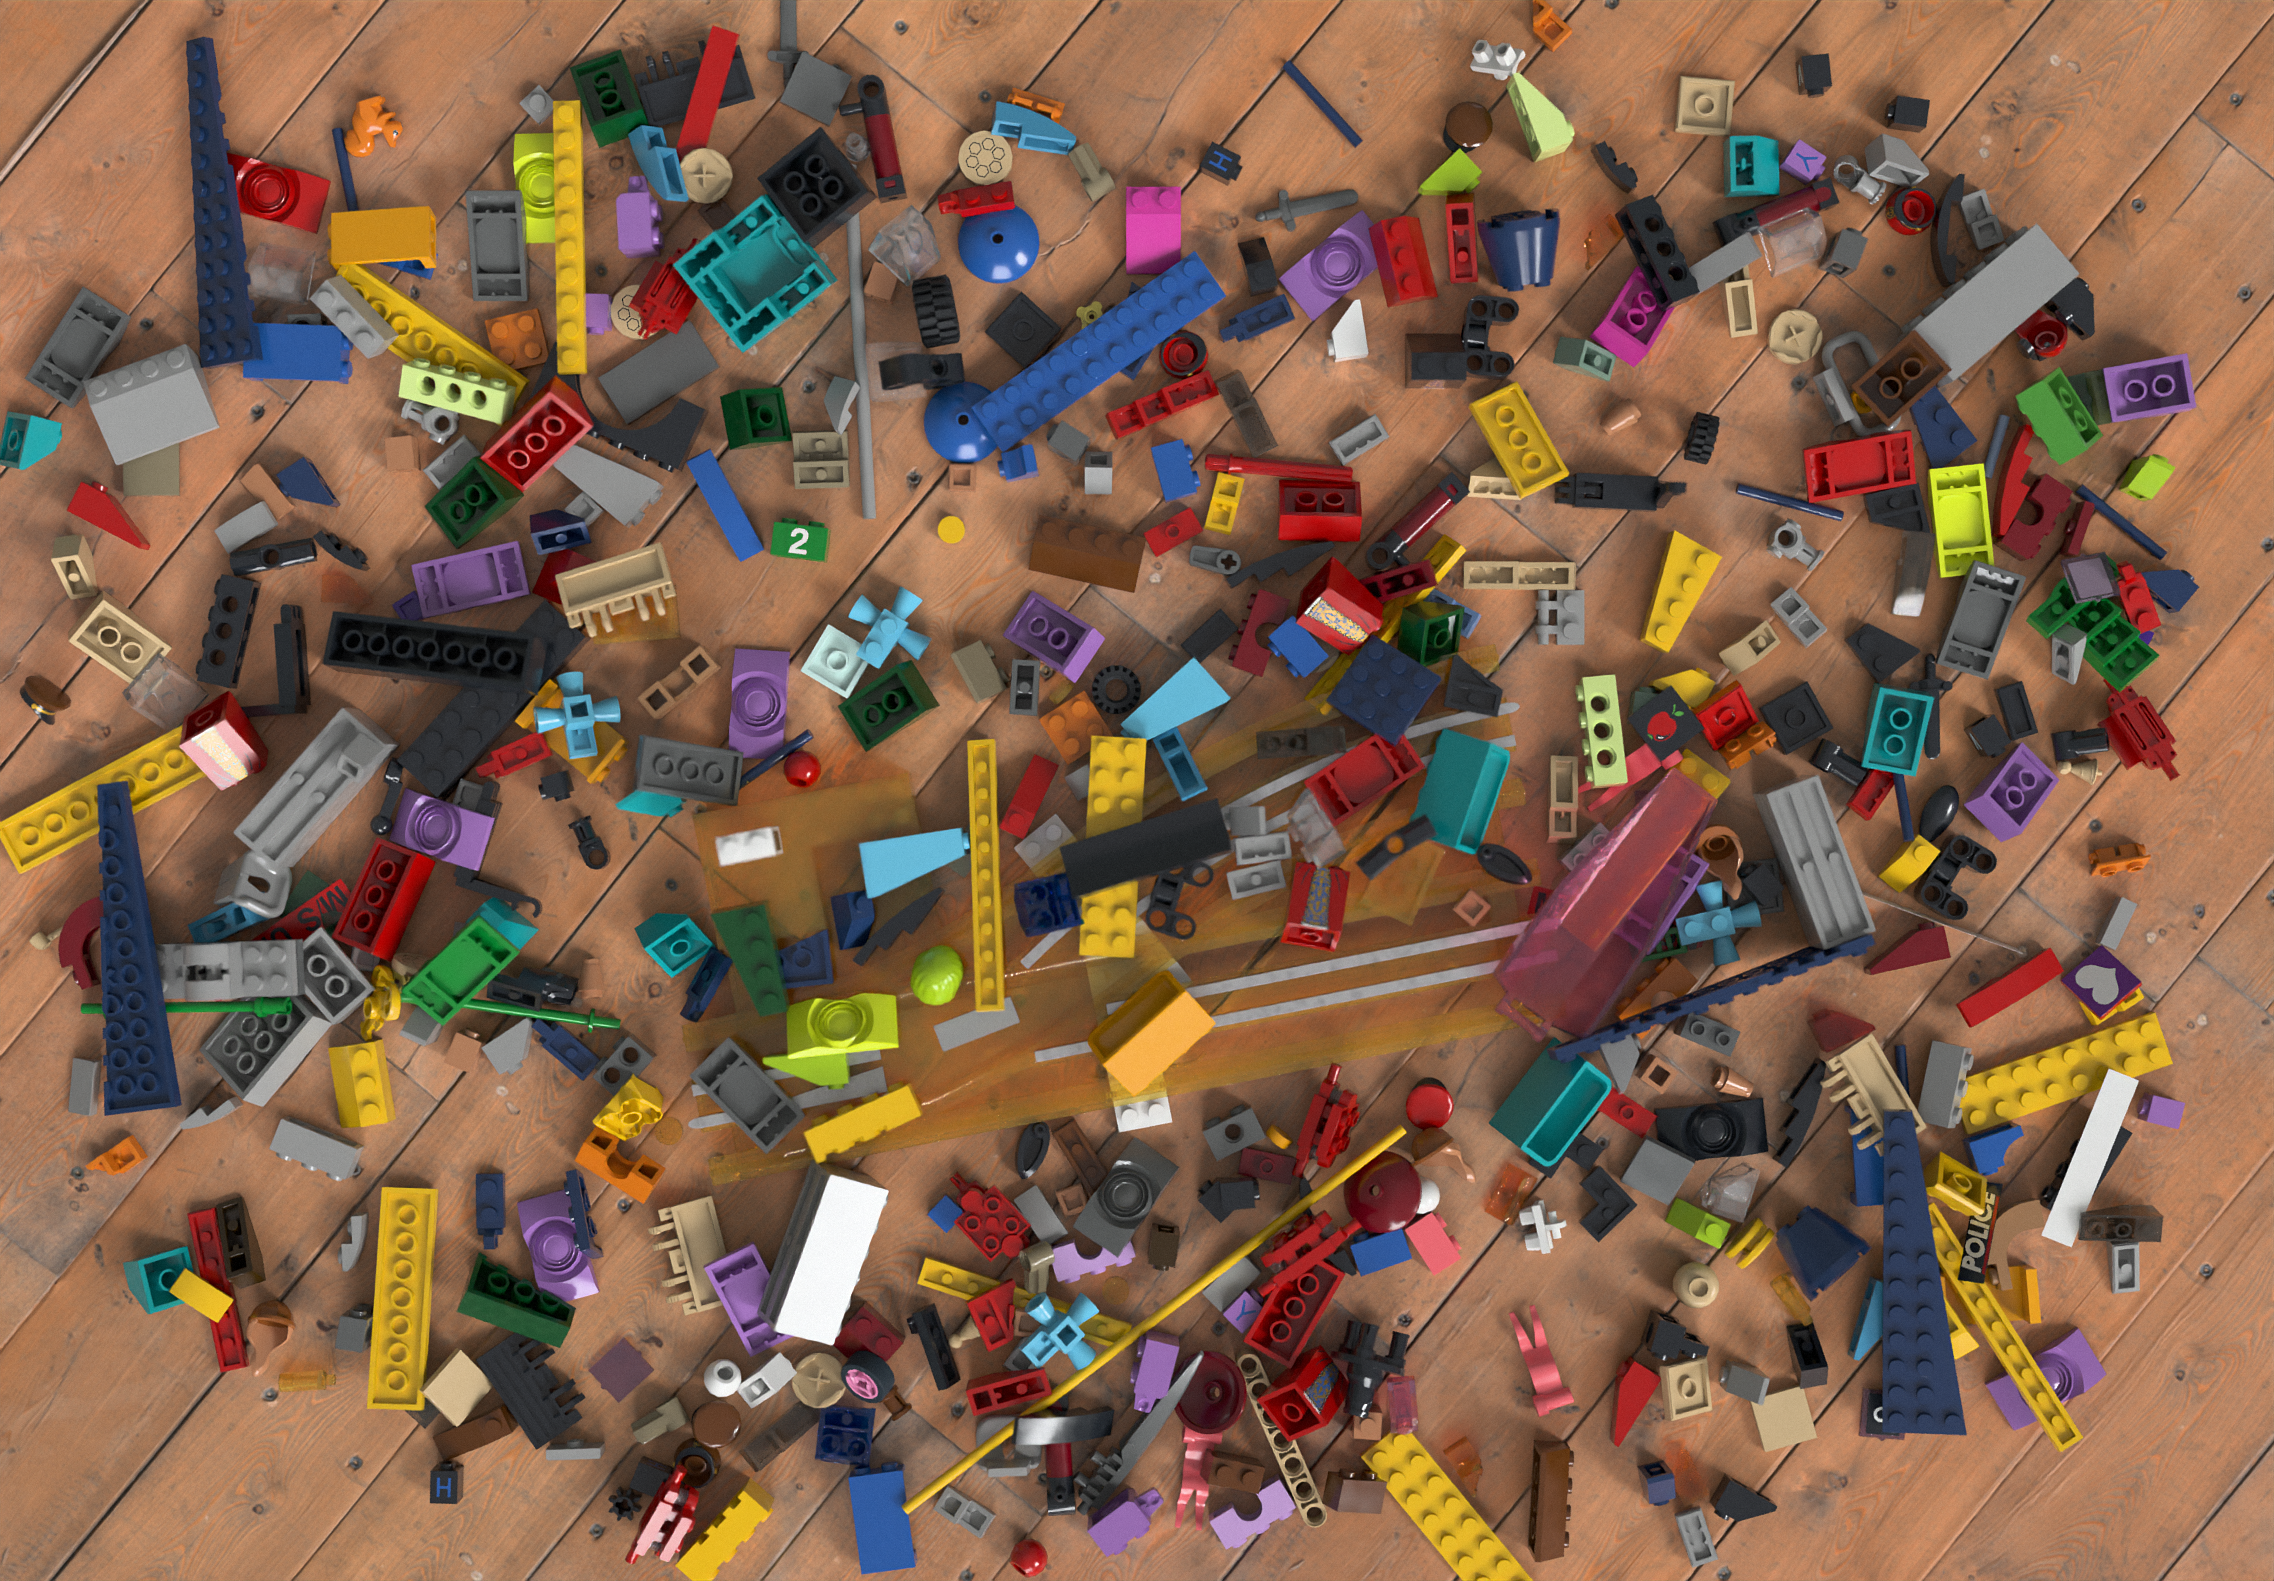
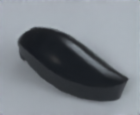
M1950 785L1942 786L1930 796L1922 810L1919 834L1929 843L1938 838L1948 828L1957 813L1959 795L1956 788Z
M1491 843L1483 844L1478 848V862L1494 878L1514 885H1525L1532 881V875L1527 865L1511 850Z
M1037 1120L1030 1123L1018 1140L1015 1165L1016 1171L1022 1179H1027L1034 1174L1048 1153L1050 1129L1044 1121Z

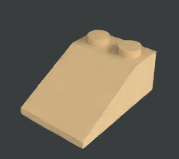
M105 591L100 593L68 631V641L137 689L172 649L169 643L130 609Z

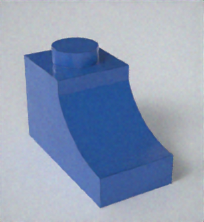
M1032 444L1001 453L1002 460L997 461L1000 477L1006 476L1007 483L1039 476Z
M2012 1122L1962 1139L1971 1169L1979 1174L1982 1173L1983 1176L1998 1172V1167L2005 1165L2004 1155L2008 1147L2016 1139L2024 1136L2021 1125Z

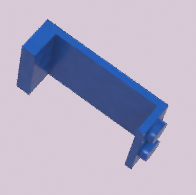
M253 323V326H258L263 360L243 363V378L252 381L283 379L349 383V378L352 376L353 371L352 363L349 361L350 350L353 349L354 344L337 326Z
M1844 1106L1845 1112L1850 1114L1851 1125L1860 1120L1851 1106ZM1870 1126L1858 1134L1851 1135L1855 1192H1850V1201L1857 1207L1883 1205V1156H1880L1874 1147L1883 1138L1861 1150L1856 1145L1860 1139L1873 1132Z
M896 1461L883 1463L878 1468H871L870 1465L857 1466L854 1468V1471L850 1472L848 1477L861 1575L916 1567L917 1554L916 1550L913 1549L909 1514L901 1506L907 1501L903 1475L905 1465H898Z

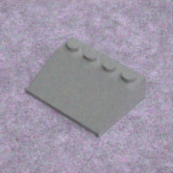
M187 344L83 382L92 412L117 465L220 428L199 356Z
M303 994L295 996H267L268 998L290 997L292 1011L289 1015L268 1014L266 1017H258L255 1012H230L199 1049L242 1100L263 1107L332 1025L320 1009ZM243 997L240 1001H254L257 997Z

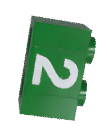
M782 518L781 522H774L770 554L776 557L827 563L831 530L825 528V523L809 521L808 526L798 525V520Z

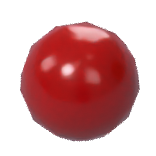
M800 750L793 752L787 757L783 773L790 784L800 788H807L817 782L821 774V764L813 753Z
M1034 1539L1021 1540L1013 1547L1010 1553L1011 1565L1016 1571L1027 1578L1038 1575L1047 1565V1551L1039 1541Z

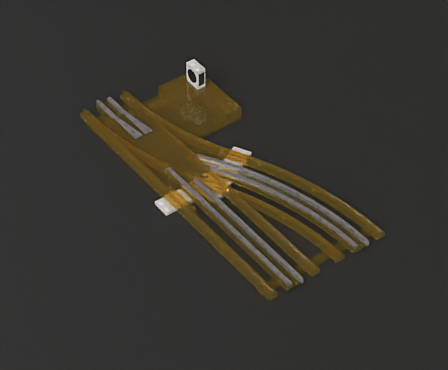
M1495 644L1439 656L1441 659L1438 663L1426 667L1441 677L1438 685L1445 683V687H1447L1454 654L1459 655L1465 662L1482 674L1500 671L1499 655L1497 654ZM1331 691L1256 722L1193 755L1192 758L1203 781L1280 741L1343 716V713L1329 704L1315 708L1318 704L1322 703ZM1506 697L1501 698L1498 717L1450 708L1448 711L1413 720L1404 735L1425 765V768L1410 778L1427 773L1428 764L1433 760L1436 751L1437 738L1442 734L1443 728L1490 742L1509 752L1517 751L1509 713L1518 710L1519 704L1507 703ZM1374 733L1299 762L1219 803L1223 818L1224 814H1228L1229 808L1264 806L1267 834L1282 832L1322 813L1323 811L1303 781L1374 735ZM1168 771L1144 785L1142 819L1179 796ZM911 773L694 814L692 817L711 913L716 909L768 899L779 951L828 929L834 983L787 988L790 1005L814 998L847 999L861 993L896 996L899 1047L849 1052L851 1081L845 1083V1088L828 1090V1085L820 1086L763 1064V1057L766 1055L788 1053L787 1014L782 1012L760 1017L732 962L728 975L736 1013L682 1025V1040L685 1042L686 1052L715 1047L716 1050L728 1037L732 1038L754 1058L772 1080L789 1094L806 1116L766 1154L691 1079L692 1092L696 1098L699 1117L692 1119L688 1126L691 1128H701L702 1133L731 1128L736 1153L708 1158L709 1176H711L712 1184L715 1186L810 1167L811 1161L815 1160V1157L804 1132L809 1126L813 1125L812 1119L826 1114L828 1118L838 1114L836 1109L852 1103L853 1107L863 1103L861 1098L871 1093L877 1092L878 1096L888 1092V1086L902 1081L903 1085L910 1082L923 1111L922 1115L889 1131L882 1130L879 1135L867 1141L860 1142L859 1140L855 1142V1145L841 1153L832 1152L827 1154L826 1159L821 1162L832 1163L1112 1107L1115 1109L1119 1132L1172 1122L1168 1096L1331 1065L1332 1062L1342 1063L1568 1018L1567 1004L1564 1000L1563 991L1535 996L1530 970L1558 965L1557 951L1554 949L1551 928L1559 925L1561 919L1553 916L1549 917L1548 911L1519 916L1514 890L1542 885L1541 870L1535 857L1522 860L1532 875V881L1525 885H1514L1498 880L1488 874L1481 866L1479 869L1347 894L1343 923L1459 901L1467 890L1471 888L1480 897H1487V902L1491 905L1489 909L1491 922L1476 924L1474 927L1470 925L1192 980L1177 962L1186 954L1282 935L1287 906L1250 914L1247 913L1290 889L1296 862L1310 861L1316 863L1317 866L1328 868L1367 853L1386 834L1409 823V819L1415 812L1417 804L1354 827L1292 856L1290 859L1280 862L1286 887L1234 900L1232 899L1231 891L1191 916L1196 923V932L1194 936L1187 940L1151 931L1143 919L1146 917L1150 896L1157 876L1138 881L1134 958L1079 955L1082 899L1074 900L1072 898L1059 847L1086 839V826L1073 835L1058 815L1055 814L1014 847L1030 869L1001 888L1004 998L1011 996L1020 1022L943 1052L933 1026L976 1009L973 908L941 928L936 903L914 935H910L903 930L889 950L885 951L878 946L864 966H859L852 959L863 946L845 950L839 949L830 899L831 896L866 890L859 844L923 834ZM1521 778L1503 781L1481 845L1491 843L1506 848L1499 810L1526 805L1524 795L1526 793ZM1227 830L1234 852L1202 862L1208 864L1212 870L1217 869L1236 857L1234 838L1251 835L1231 836L1230 830ZM1392 837L1389 839L1388 844L1400 839ZM1199 867L1195 869L1193 877L1195 881H1198L1209 874L1206 868ZM1183 868L1170 871V873L1178 874ZM931 872L881 896L872 898L875 917L868 940L893 916L913 901L934 890ZM1184 883L1182 891L1189 887L1190 884ZM1186 920L1177 926L1176 930L1178 933L1185 935L1191 931L1192 925L1190 921ZM714 924L718 949H723L724 953L730 957ZM945 945L951 947L960 956L964 966V975L954 998L942 1005L925 1004L914 995L910 984L915 960L920 953L934 946ZM1163 970L1170 971L1215 1021L1216 1024L1207 1034L1500 976L1503 979L1507 999L1505 1002L1201 1061L1206 1056V1052L1203 1051L1193 1060L1169 1065L1166 1071L1159 1074L1149 1083L1147 1088L1140 1091L1135 1097L1102 1065L1087 1043L1088 1037L1094 1029L1152 977Z

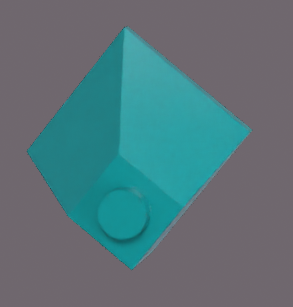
M7 411L0 442V465L25 470L55 451L57 444L60 443L62 438V423Z
M635 791L615 805L620 810L659 817L668 814L671 818L684 810L681 805L686 803L687 800Z
M495 897L484 902L465 922L466 925L476 916L480 915L519 950L539 930L516 910L512 911L511 906L507 902Z
M656 913L634 928L644 950L671 978L706 955L712 946L716 947L712 940L687 914Z
M187 1246L123 1262L129 1290L147 1314H153L185 1303L170 1293L169 1289L184 1268L194 1272Z

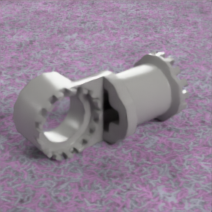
M1851 155L1840 156L1834 164L1833 175L1837 179L1836 181L1848 187L1851 192H1858L1866 197L1871 205L1880 199L1878 196H1882L1880 193H1884L1887 186L1886 183H1879L1868 176V172L1859 166V162L1855 157ZM1849 164L1854 168V171L1850 174H1843L1839 171V167Z

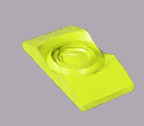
M553 133L515 134L513 164L516 190L522 191L525 207L526 244L555 243Z
M1984 463L1929 469L1927 482L1928 505L1932 517L1933 552L1939 578L1966 575L1973 560L1994 566Z
M861 993L847 999L838 1000L814 998L790 1005L786 1012L789 1059L899 1047L896 996Z

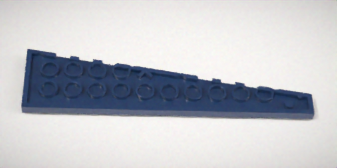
M200 37L186 41L198 289L197 302L199 311L198 328L200 333L199 354L201 368L212 369L263 360L258 326H253L251 312L255 311L254 300L249 299L247 288L251 284L250 273H247L244 268L247 253L243 240L244 234L233 165H229L226 151L230 150L229 139L224 138L222 125L226 124L225 113L219 109V101L222 94L218 80L219 74L213 38Z
M128 780L97 785L98 837L99 846L102 848V862L99 863V874H103V890H100V901H103V916L100 917L102 1011L106 1015V1027L103 1028V1039H106V1055H103V1066H107V1081L104 1082V1116L177 1107L182 1105Z
M1865 934L1825 950L1808 946L1548 1048L1547 1052L1550 1060H1560L1561 1063H1566L1576 1059L1575 1054L1583 1051L1585 1053L1601 1049L1602 1044L1620 1042L1626 1039L1627 1035L1648 1031L1654 1025L1671 1022L1676 1017L1684 1014L1693 1013L1694 1015L1705 1013L1710 1010L1709 1005L1730 1003L1734 1001L1733 997L1743 994V996L1753 994L1759 991L1758 987L1766 984L1772 986L1784 981L1783 978L1808 972V969L1815 966L1819 967L1833 962L1832 960L1840 957L1863 955L1868 952L1867 947L1876 944L1872 934Z
M1884 1109L1882 1432L1967 1435L1913 1111L1910 1109Z

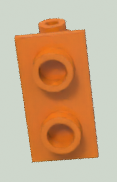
M1013 88L1007 100L1008 104L1032 110L1058 124L1065 106L1064 103L1017 88Z
M1762 721L1751 726L1746 732L1735 739L1729 740L1717 751L1726 759L1725 763L1730 770L1733 768L1738 769L1752 759L1749 753L1750 750H1753L1754 754L1758 756L1770 747H1773V743L1777 741L1774 736L1776 733Z
M2138 842L2118 846L2117 849L2120 856H2116L2113 847L2094 850L2093 853L2089 854L2090 863L2096 865L2091 872V876L2101 874V877H2109L2123 870H2128V872L2140 871L2145 867L2151 855H2145L2146 848L2144 844L2139 845Z

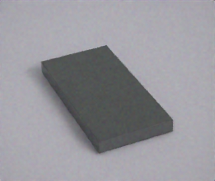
M689 320L682 325L677 335L672 332L668 333L598 379L626 424L630 425L717 370L720 366Z
M640 735L633 790L733 807L737 806L744 752Z

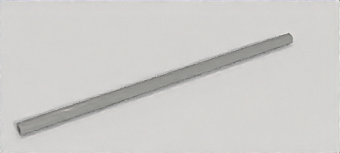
M858 212L846 222L854 371L855 382L860 386L856 394L862 514L863 519H876L860 217Z

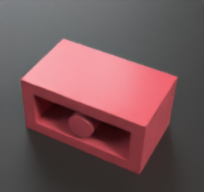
M1431 1211L1428 1214L1418 1215L1403 1228L1432 1274L1436 1275L1461 1259L1457 1251L1462 1248L1453 1235L1448 1237L1444 1232L1443 1228L1447 1225L1439 1212L1433 1214Z

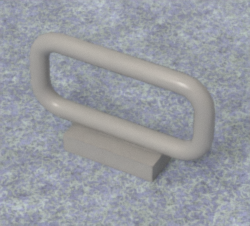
M1850 331L1829 340L1822 349V361L1826 371L1812 378L1834 427L1849 421L1855 433L1860 437L1876 432L1892 431L1899 424L1901 416L1889 427L1884 423L1873 428H1867L1863 425L1833 359L1835 349L1850 342H1856L1860 345L1869 367L1873 366L1879 359L1868 337L1861 332Z

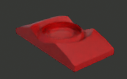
M227 153L228 164L233 165L240 214L318 234L331 181L298 170L279 167L253 158Z
M1910 429L1876 432L1859 438L1828 441L1802 449L1808 503L1916 484L1912 431Z
M1374 734L1303 781V783L1334 828L1425 768V765L1404 734L1395 747Z

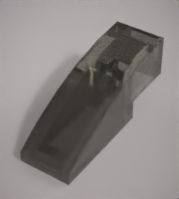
M1236 369L1215 380L1216 388L1253 458L1277 447L1278 444L1242 372Z
M1916 531L1902 533L1900 559L1896 563L1891 614L1920 616L1931 568L1935 541L1934 533Z
M800 1400L740 1449L739 1453L755 1472H759L780 1453L786 1451L819 1422L824 1415L818 1408L805 1405Z

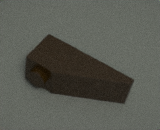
M241 1196L217 1204L227 1280L240 1289L266 1281L263 1256L245 1199Z

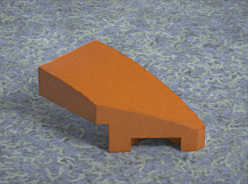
M1533 0V33L1546 47L1554 52L1572 34V29L1553 12L1552 6L1545 0Z
M131 1135L86 1165V1168L89 1170L105 1171L107 1174L114 1176L118 1173L123 1174L148 1158L134 1135Z

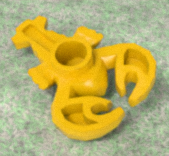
M385 965L374 967L371 984L376 989L365 999L363 1004L365 1021H361L360 1027L362 1038L365 1041H371V1031L373 1029L375 1032L380 1030L384 1025V1020L398 1019L400 1013V992L396 984H391L395 980L391 969ZM384 987H389L390 990L385 991Z

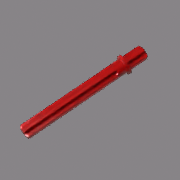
M1230 453L1229 456L1207 454L1205 457L1206 470L1228 472V475H1231V472L1344 483H1350L1353 476V469L1348 466L1233 456V453Z

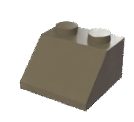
M980 640L950 654L977 704H981L1008 689L1005 683L1009 682V679L1003 668L997 669L992 659L996 658V655L989 643L984 645Z

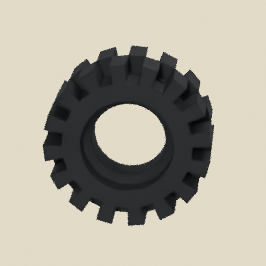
M1696 412L1691 422V428L1688 431V438H1686L1684 460L1704 465L1708 464L1719 432V417Z
M1112 665L1102 669L1096 675L1092 684L1094 701L1100 709L1107 713H1126L1136 705L1140 698L1141 686L1138 677L1132 670L1121 665ZM1113 679L1122 680L1127 686V694L1121 700H1112L1106 694V685Z

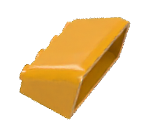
M1163 970L1152 977L1089 1035L1087 1043L1102 1065L1135 1097L1140 1091L1147 1088L1149 1083L1159 1074L1166 1071L1169 1065L1178 1057L1186 1053L1198 1039L1206 1035L1216 1023L1170 971Z

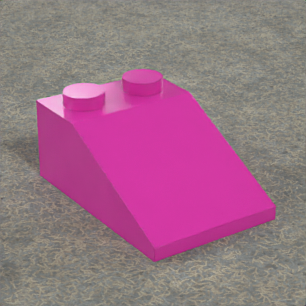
M1126 187V275L1162 274L1181 261V187Z
M1636 266L1600 318L1590 338L1634 368L1648 354L1675 307L1661 312L1640 267Z

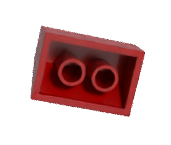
M1411 216L1381 220L1368 228L1387 307L1437 298L1438 294L1419 218Z
M1279 480L1278 540L1360 542L1362 525L1360 482Z

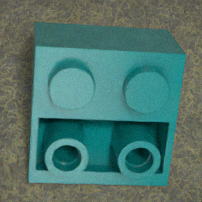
M1729 136L1723 143L1724 197L1779 196V141L1761 136Z

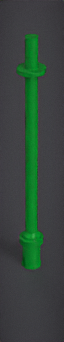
M401 991V1003L416 1004ZM473 998L462 1007L588 1025L587 1030L591 1033L593 1026L619 1030L621 1019L595 1016V1009L593 1008L590 1010V1015L541 1008L540 1012L508 1003Z
M264 996L257 997L254 1001L165 1002L166 1013L255 1012L258 1017H266L268 1014L289 1015L292 1011V1001L290 997L268 998ZM83 1003L81 1005L82 1014H103L106 1019V1015L102 1011V1003Z

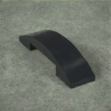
M1958 174L1948 183L1937 203L1936 216L1932 221L1930 236L1931 256L1936 276L1942 287H1949L1955 283L1957 256L1946 255L1950 210L1951 206H1956L1962 202L1965 174Z
M1304 1174L1302 1178H1299L1300 1200L1313 1191ZM1310 1207L1303 1212V1215L1307 1214L1309 1217L1313 1214ZM1343 1246L1336 1248L1337 1250L1327 1256L1331 1262L1351 1276L1357 1274Z

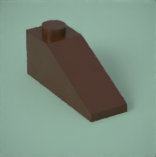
M503 1403L462 1422L458 1427L454 1426L432 1438L443 1461H447L511 1434L518 1427V1424L506 1404Z

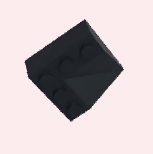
M819 127L757 178L802 241L812 248L819 245L877 198L863 177L822 127Z

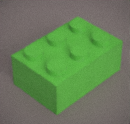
M2060 367L2034 381L2015 396L2018 400L2017 405L2023 414H2027L2032 422L2034 433L2043 439L2049 456L2056 460L2059 466L2088 450L2103 436Z

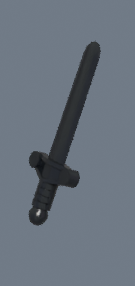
M1929 653L1924 659L1926 663L1925 679L1910 683L1909 689L1928 692L1934 697L1924 739L1925 756L1933 760L1940 755L1939 691H1949L1952 689L1953 684L1950 681L1936 679V664H1934L1936 659L1933 654Z

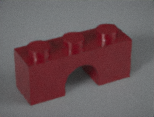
M2047 473L2037 476L2024 498L2035 509L2036 517L2034 522L2029 526L2014 519L2005 536L1998 537L1993 544L2019 561H2025L2029 558L2033 559L2041 549L2039 543L2044 535L2048 536L2055 528L2056 522L2054 520L2059 512L2062 514L2070 505L2071 500L2069 497L2073 491Z
M1261 589L1258 590L1257 595L1251 594L1246 607L1251 612L1248 620L1242 619L1237 632L1242 637L1239 645L1233 644L1228 660L1232 661L1231 667L1260 678L1263 677L1272 651L1264 649L1257 644L1255 632L1260 625L1265 623L1280 627L1290 602L1289 599Z

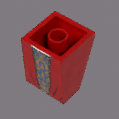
M1332 556L1300 591L1296 623L1350 656L1356 648L1360 649L1365 644L1367 636L1372 631L1376 632L1381 627L1384 620L1382 618L1383 605Z
M230 691L225 692L184 716L179 746L221 791L230 786H237L245 777L252 773L257 774L266 767L268 749Z
M1310 861L1296 862L1292 874L1280 942L1331 952L1335 951L1343 928L1350 879L1349 871H1344L1343 868L1338 866H1330L1328 868L1317 866L1316 863Z
M1319 1345L1302 1353L1296 1359L1292 1368H1287L1256 1400L1287 1441L1290 1442L1323 1428L1330 1423L1346 1398L1349 1382L1324 1348Z

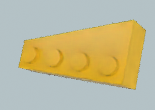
M1675 530L1669 532L1666 548L1664 555H1662L1658 577L1654 584L1653 595L1639 641L1662 654L1670 651L1722 558L1720 555Z
M902 1081L894 1083L887 1087L888 1092L878 1096L877 1092L871 1093L861 1098L863 1103L853 1107L852 1103L846 1104L836 1109L838 1114L829 1118L826 1114L812 1119L813 1125L807 1128L804 1135L816 1162L819 1163L825 1160L827 1154L832 1152L841 1153L855 1145V1142L859 1140L860 1142L867 1141L879 1135L882 1130L889 1131L921 1116L923 1111L910 1082L903 1085Z
M750 1478L682 1554L675 1566L692 1581H712L720 1571L718 1569L719 1565L723 1561L728 1563L738 1551L736 1547L742 1541L746 1542L756 1531L754 1527L760 1521L764 1522L774 1510L771 1506L775 1499Z

